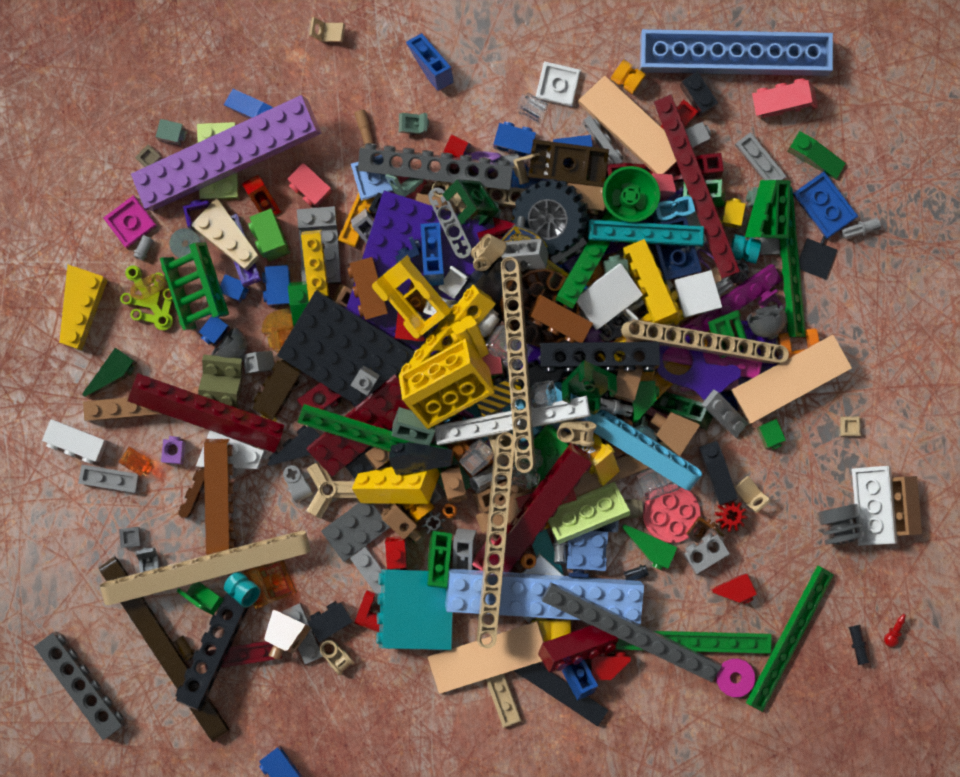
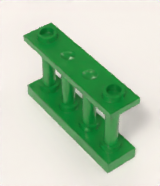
M206 242L190 244L191 253L176 260L174 257L160 258L161 268L165 274L183 331L197 329L195 321L212 314L213 318L229 315ZM194 260L197 271L180 278L177 267ZM200 278L203 289L186 296L183 285ZM206 296L209 306L192 314L189 303Z

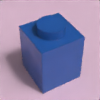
M226 274L224 275L220 284L223 296L241 303L242 299H246L248 296V286L243 287L241 280Z
M211 316L199 332L203 335L201 339L207 344L211 345V343H214L217 346L230 327L218 317L213 318Z

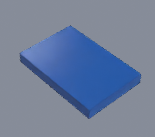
M822 172L793 193V196L826 239L858 218V215L825 172Z

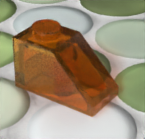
M131 446L127 448L118 462L143 477L146 474L149 475L154 468L153 459Z

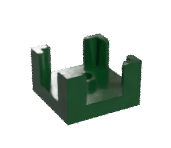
M457 179L442 194L446 201H449L458 192L465 203L466 208L457 216L461 225H467L477 215H481L478 219L479 226H485L499 212L480 181Z
M584 360L562 382V401L570 404L571 394L578 397L587 396L590 413L595 415L600 410V397L608 389L610 397L617 393V376Z

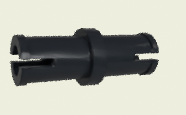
M861 624L848 627L853 642L851 647L854 648L857 665L870 663L866 650L867 642H864Z

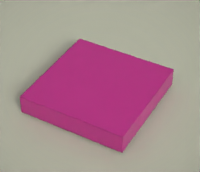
M134 195L103 217L126 249L141 239L143 235L157 227Z

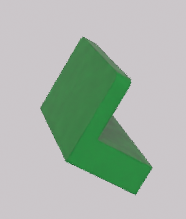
M202 582L192 583L187 592L180 588L177 590L180 595L196 607L211 615L215 614L224 600Z

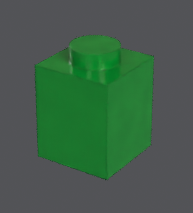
M777 419L757 427L765 449L771 447L774 450L781 447V442L786 440Z

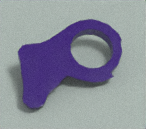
M686 336L685 340L688 344L690 342V337ZM659 346L660 366L656 371L660 377L672 384L694 390L696 395L700 396L704 401L713 390L719 393L722 392L730 383L739 379L741 375V370L735 365L720 366L707 364L703 352L688 349L686 350L692 358L690 370L682 375L671 374L666 370L662 361L663 354L671 346Z

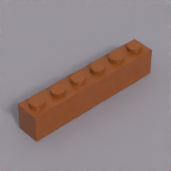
M206 439L204 442L206 555L235 548V539L231 537V532H234L235 522L231 520V513H234V501H231V494H234V483H231L230 475L234 473V465L230 464V457H233V445H230V439Z

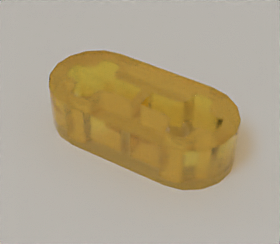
M160 274L149 275L133 284L130 288V294L136 300H144L163 290L166 286V280ZM154 278H155V279H158V280L160 279V282L158 283V287H157V286H151V287H150V285L155 282V281H154ZM138 287H146V289L141 292L142 296L136 294V292L138 291Z

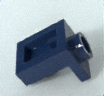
M413 236L409 237L413 249L409 250V247L399 250V255L395 256L397 262L407 255L410 259L420 255L419 250H422L418 239L414 240Z

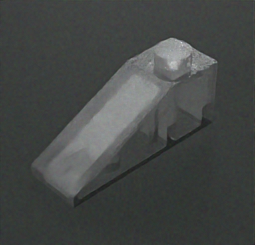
M476 438L459 462L473 476L490 462L494 452L483 438Z

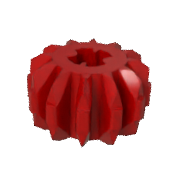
M735 501L730 502V506L729 503L724 504L725 508L718 505L717 508L721 512H715L714 515L720 516V519L715 520L716 523L723 522L720 529H724L727 525V532H731L732 526L735 531H739L737 524L742 527L745 526L741 519H748L747 516H742V513L747 510L746 508L739 509L742 506L741 502L736 506ZM729 510L731 513H735L736 515L735 517H733V521L732 519H727L726 515H729V513H727Z

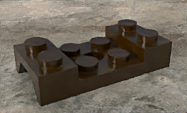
M533 139L531 154L539 153L540 156L530 158L528 180L540 182L556 179L558 182L565 181L571 184L604 186L609 149ZM571 159L574 162V166L570 169L565 168L563 165L564 160Z

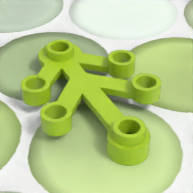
M135 265L129 266L125 271V275L130 281H134L144 299L133 297L129 293H123L120 297L121 302L125 305L133 304L151 308L155 315L142 313L139 309H133L130 316L135 321L152 322L159 330H168L173 324V318L169 314L173 299L172 296L170 298L166 297V293L170 291L169 288L163 291L165 300L162 311L158 306L165 276L159 272L153 275L154 286L151 294L141 279L142 272L140 268ZM131 270H136L134 276H130ZM158 275L162 276V280L160 282L156 281V277ZM125 296L130 297V300L128 302H124L123 299ZM135 312L140 313V316L138 318H134L133 315ZM162 317L166 318V322L164 324H160V319Z

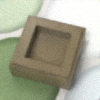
M149 144L135 157L144 167L162 159Z

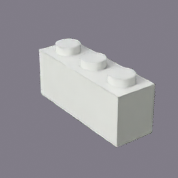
M52 419L42 441L47 443V447L57 450L58 447L65 450L64 454L75 457L76 454L83 457L82 461L93 464L94 461L100 462L108 442Z

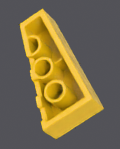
M645 239L624 247V259L628 260L629 273L643 294L641 298L653 323L664 325L677 319L678 305L675 300L672 301L670 289L667 284H664L662 272L656 266L654 256L649 250Z
M67 264L59 343L80 351L83 350L108 281L104 276Z
M593 433L594 445L592 446L595 451L589 453L592 466L588 472L591 475L595 473L598 476V482L604 486L620 470L613 454L615 452L609 444H603L600 437Z
M393 467L359 473L352 486V490L360 503L429 504L440 472L436 468L396 475Z

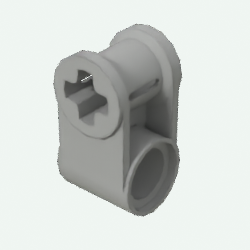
M292 465L286 467L283 471V476L294 501L298 503L312 496L313 492L300 469ZM290 469L297 471L295 479L287 477Z

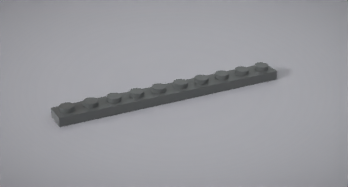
M552 582L541 598L542 602L710 682H713L721 668L720 663Z

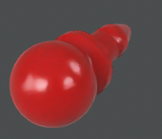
M902 614L897 619L894 627L889 628V632L884 636L886 646L895 647L899 644V637L902 636L900 631L906 619L905 614Z

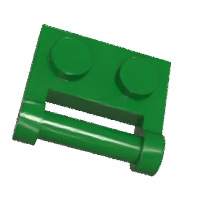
M739 310L708 321L711 333L735 337L729 320H733L738 338L747 339L739 317L741 316ZM722 341L721 346L725 350L726 344ZM741 344L739 346L740 351L743 350V346Z

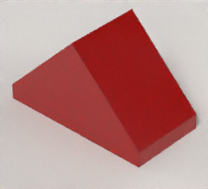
M398 312L395 338L424 341L426 338L423 335L417 339L411 335L404 326V318Z

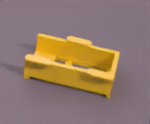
M408 255L372 284V288L383 301L388 300L404 318L405 328L416 339L453 310L451 307L449 308L413 265ZM409 278L415 287L403 296L397 287ZM416 289L437 311L426 321L406 299Z

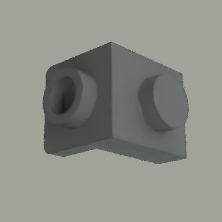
M147 547L136 551L140 573L160 568L159 555L155 548Z

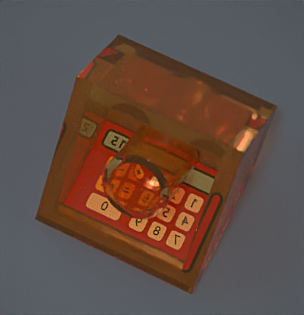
M284 560L257 566L243 572L249 581L254 582L261 589L259 598L253 604L255 609L297 593Z

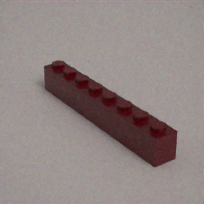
M139 373L136 375L127 402L273 453L280 442L285 426L284 424Z
M570 443L509 523L506 532L503 572H512L513 565L521 560L526 548L532 546L536 535L545 529L549 518L555 516L559 505L567 500L572 488L578 486L581 476L590 470L592 461L589 453ZM499 537V538L497 539V541L494 543L495 546H497V545L500 544V542H501V538H500V537ZM492 554L489 557L490 564L496 565L499 562V557L496 554ZM484 558L482 559V568L484 566Z

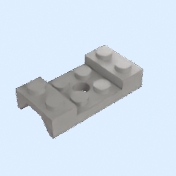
M335 206L297 209L302 281H306L301 233L322 230L328 283L342 284Z

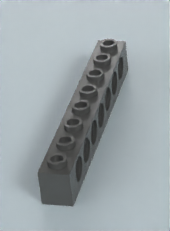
M365 143V146L360 147L358 171L454 183L457 179L480 181L483 187L510 190L512 187L514 164H510L508 160L491 162V159L486 157H479V160H475L469 155H460V158L453 157L452 153L444 152L441 155H435L433 151L422 150V153L415 152V149L412 148L396 150L395 146L385 145L384 148H378L377 144ZM376 154L383 156V163L376 162ZM395 156L402 158L403 164L401 166L394 163ZM413 159L421 161V168L413 166ZM433 161L439 162L441 169L434 170L431 163ZM451 164H458L460 171L458 173L452 172L450 169ZM470 166H476L479 169V174L472 175L469 171ZM495 168L498 171V176L491 177L488 170Z

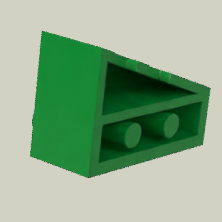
M760 180L745 234L746 238L789 239L791 181Z

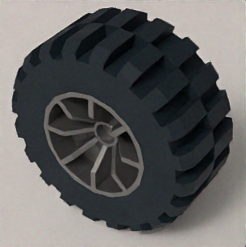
M556 179L543 180L521 193V197L515 203L516 208L513 209L512 215L515 216V219L512 220V223L517 225L518 217H525V228L538 231V234L548 244L547 250L551 256L557 255L558 252L564 253L583 237L588 227L586 225L589 220V214L586 212L588 206L582 200L584 198L581 193L578 194L576 192L577 188L573 185L568 186L567 182H558Z

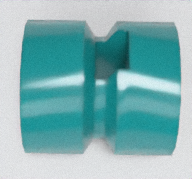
M735 234L731 248L736 260L743 258L745 262L756 264L761 240L755 238L746 240L745 236Z
M241 571L230 575L224 584V591L232 598H235L243 607H249L254 604L261 593V589L254 582L249 581L248 577Z

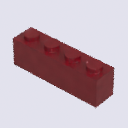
M591 625L542 643L538 655L549 673L555 670L561 671L571 664L577 665L585 659H593L601 653L613 651L619 638Z

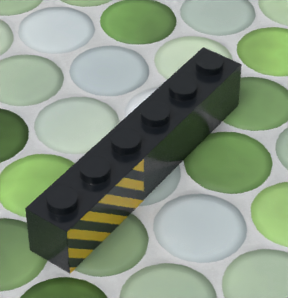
M557 354L555 360L561 363L566 360V357L563 354ZM577 354L574 357L577 362L585 360L583 354ZM533 359L529 361L530 394L569 376L571 373L564 372V370L546 373L545 370H541L540 360ZM509 375L505 377L498 376L492 379L495 393L476 403L483 417L511 404ZM518 379L515 382V388L522 390L524 388V381Z

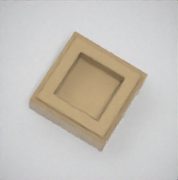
M840 417V436H861L860 417Z

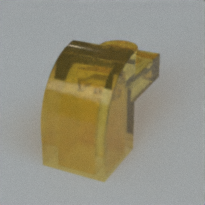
M289 308L270 313L262 324V334H270V337H267L269 348H273L275 352L280 351L282 344L279 332L293 329Z

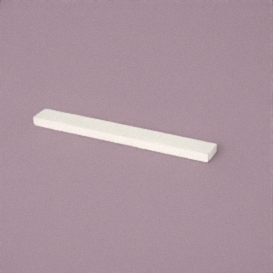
M587 396L571 399L570 404L558 401L531 407L533 427L590 416ZM507 411L436 425L435 436L437 445L441 446L502 434L504 432H512V412ZM523 418L520 419L518 427L521 430L526 429L527 421Z

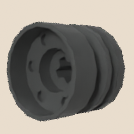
M857 503L817 513L820 525H830V529L822 532L823 535L832 534V538L824 540L825 545L850 543L865 536L864 531L855 532V528L862 527L863 524L853 523L852 520L860 516Z

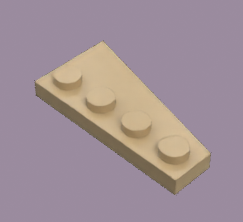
M217 198L191 224L194 230L245 271H248L260 258Z

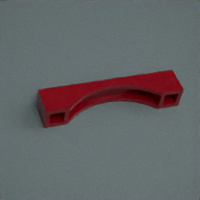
M722 153L696 156L705 179L722 177L724 172ZM677 163L665 173L672 175L674 182L684 181ZM645 164L607 165L606 169L607 178L615 170L626 166L639 167L648 171L651 175L653 174Z

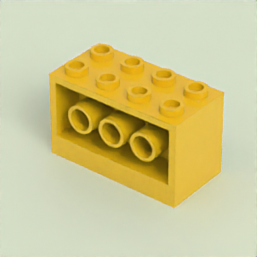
M466 338L399 374L402 400L427 429L495 393L490 368Z

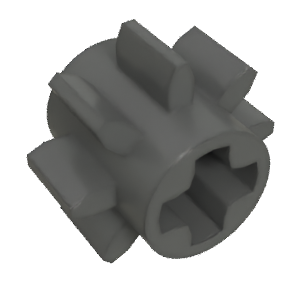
M737 260L741 272L728 277L733 283L744 282L748 278L750 271L748 270V265L742 260Z
M430 511L429 518L423 517L426 520V524H423L422 527L429 528L427 534L431 530L437 531L439 528L444 530L441 523L445 519H439L440 513L433 516V513ZM431 518L439 521L435 529L428 525L431 522Z

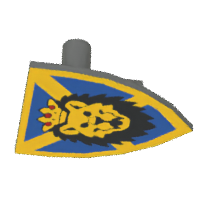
M519 216L517 225H514L501 240L509 242L541 239L542 237L538 234V231L525 228V217ZM542 238V240H543V242H544V244H545V246H546V248H547V247H548V244H547L546 241Z

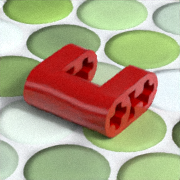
M366 590L354 624L379 632L380 624H377V613L370 611L376 593Z

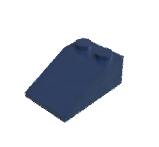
M686 216L655 223L689 226ZM649 244L665 281L702 271L695 246Z

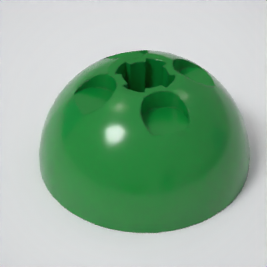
M626 166L615 170L606 179L602 193L603 202L608 212L614 218L628 223L640 222L647 219L656 210L660 200V189L657 181L648 171L635 166Z

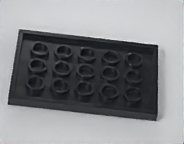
M316 290L277 356L358 405L393 375L399 378L402 367L409 363L415 350L319 290ZM363 365L380 375L368 395L351 386Z

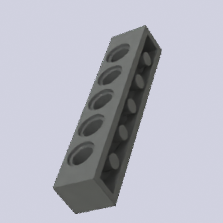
M53 632L35 645L34 648L101 739L109 738L125 725L123 715L119 711H115L111 706L113 705L111 699L107 695L104 696L102 694L100 684L95 679L92 680L88 675L90 674L89 669L84 664L81 665L79 663L77 653L72 648L69 649L65 644L67 642L66 638L61 633ZM57 648L61 649L62 651V657L60 659L56 658L54 655V651ZM67 664H71L74 667L72 674L66 672ZM79 679L85 682V688L83 690L79 689L77 686V682ZM90 695H94L97 698L96 705L89 703ZM101 711L108 713L109 718L107 721H103L100 718Z

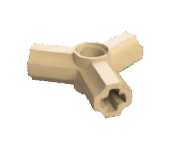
M318 462L307 468L318 488L316 495L306 510L321 519L333 498H357L352 490L355 481H333L329 473ZM332 485V494L325 495L323 492L324 486Z

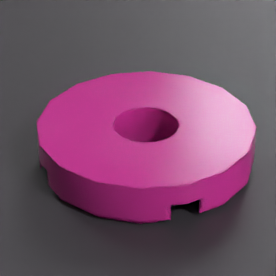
M738 658L724 661L716 675V683L719 689L731 697H742L748 694L755 682V673L751 665ZM734 672H738L741 676L738 683H732L730 680V676Z

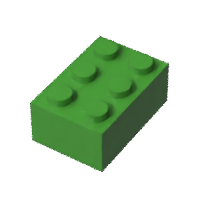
M272 209L249 217L251 223H248L249 228L257 240L255 243L263 258L266 257L270 262L291 254L279 221Z

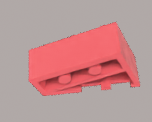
M805 78L797 79L793 84L789 85L787 83L777 84L775 88L769 90L768 88H760L756 93H752L755 112L758 118L783 115L784 112L793 110L800 112L801 108L812 106V109L818 108L815 88Z

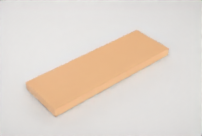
M606 76L601 78L578 100V103L653 173L665 174L677 163L665 131Z
M831 335L731 391L748 422L751 424L852 369L834 335Z
M538 621L497 634L496 643L491 648L481 647L477 641L428 656L439 694L541 662L542 660L538 652L542 643H544ZM489 636L481 640L484 645H487L492 639Z

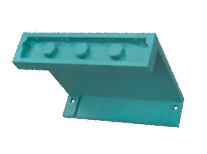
M382 569L381 573H379L378 584L381 585V593H378L377 597L378 605H380V612L377 613V624L380 625L379 632L376 634V643L379 644V648L451 650L453 612H447L445 608L446 589L427 586L428 571Z

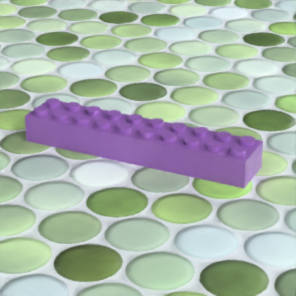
M300 95L132 173L131 176L144 208L154 211L322 133L308 99Z

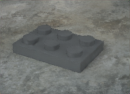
M359 502L321 530V532L342 561L345 562L388 530L390 526L382 520L381 514L373 503Z

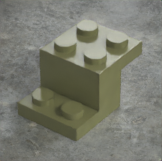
M204 354L202 358L203 374L198 388V395L238 408V401L242 390V359Z

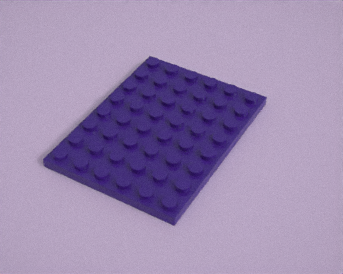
M383 190L362 259L373 257L379 278L398 263L395 256L399 255V250L409 247V250L413 249L409 237L413 236L414 240L418 239L422 248L421 224L440 223L432 205ZM443 209L440 212V217L443 220H448L451 217V212ZM475 219L467 225H461L471 250L479 243L477 233L494 228V225L487 223L485 226H479V220ZM440 224L444 278L451 270V266L470 277L475 270L473 267L474 258H472L471 253L466 258L457 257ZM452 226L449 228L448 233L451 237L455 238L459 236L460 230L458 227ZM462 236L460 239L452 241L453 245L458 243L459 249L457 252L465 255L468 247L467 245H462L461 241L464 240ZM419 250L420 255L411 258L410 261L424 277L422 250ZM409 278L397 287L403 296L409 292L411 284ZM439 285L432 286L440 297L448 300H456L457 303L463 297V294L465 292V290L461 288L457 296L453 299L449 295L444 293L442 290H440L438 288ZM352 289L347 308L360 316L358 305H361L359 297L355 298ZM387 300L385 302L388 314L366 320L395 338L398 311ZM419 312L422 315V318H425L426 320L432 316L426 313ZM439 322L433 326L435 329L438 327ZM398 339L415 351L426 341V339L424 341Z

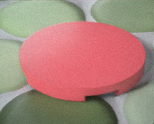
M668 485L656 489L649 495L643 507V521L646 529L653 537L666 543H677L688 539L687 531L697 518L701 517L700 506L696 497L690 491L676 485Z

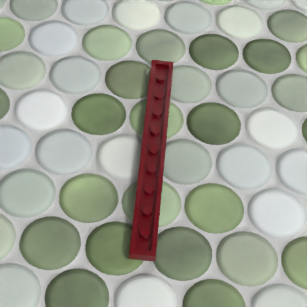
M670 94L656 100L654 105L688 193L692 197L700 224L704 226V234L721 278L725 279L740 273V268L674 98Z

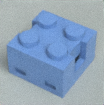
M590 531L568 540L566 568L606 571L608 532Z

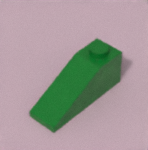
M801 131L797 133L787 150L788 153L821 172H825L826 175L835 180L846 164L817 140Z
M306 281L288 284L293 327L309 302Z
M622 525L623 531L648 561L653 563L652 567L659 570L669 568L677 547L628 525Z
M432 532L428 552L427 586L447 589L452 533Z

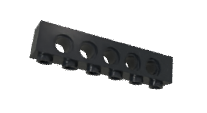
M659 342L540 343L541 370H545L546 373H555L556 370L572 373L582 363L575 360L574 357L577 354H583L586 358L585 361L608 372H615L616 369H624V372H635V369L653 372L660 366ZM598 353L603 354L605 360L597 362L594 356ZM621 353L624 355L625 360L618 362L614 359V355ZM641 353L645 359L638 362L634 359V355ZM563 354L566 360L561 363L557 362L555 356Z
M226 593L225 597H222L224 600L218 607L217 614H214L210 620L209 625L211 627L208 633L205 632L201 639L202 646L200 650H196L192 659L194 662L192 667L188 668L185 672L183 686L180 685L176 691L175 696L178 703L198 712L201 711L249 609V607L240 605L228 593ZM227 612L233 613V617L230 620H224V615ZM222 629L225 631L223 637H215L218 630ZM211 647H215L216 653L212 656H208V649ZM202 665H207V672L200 674L199 668ZM193 683H199V689L195 692H191V685Z

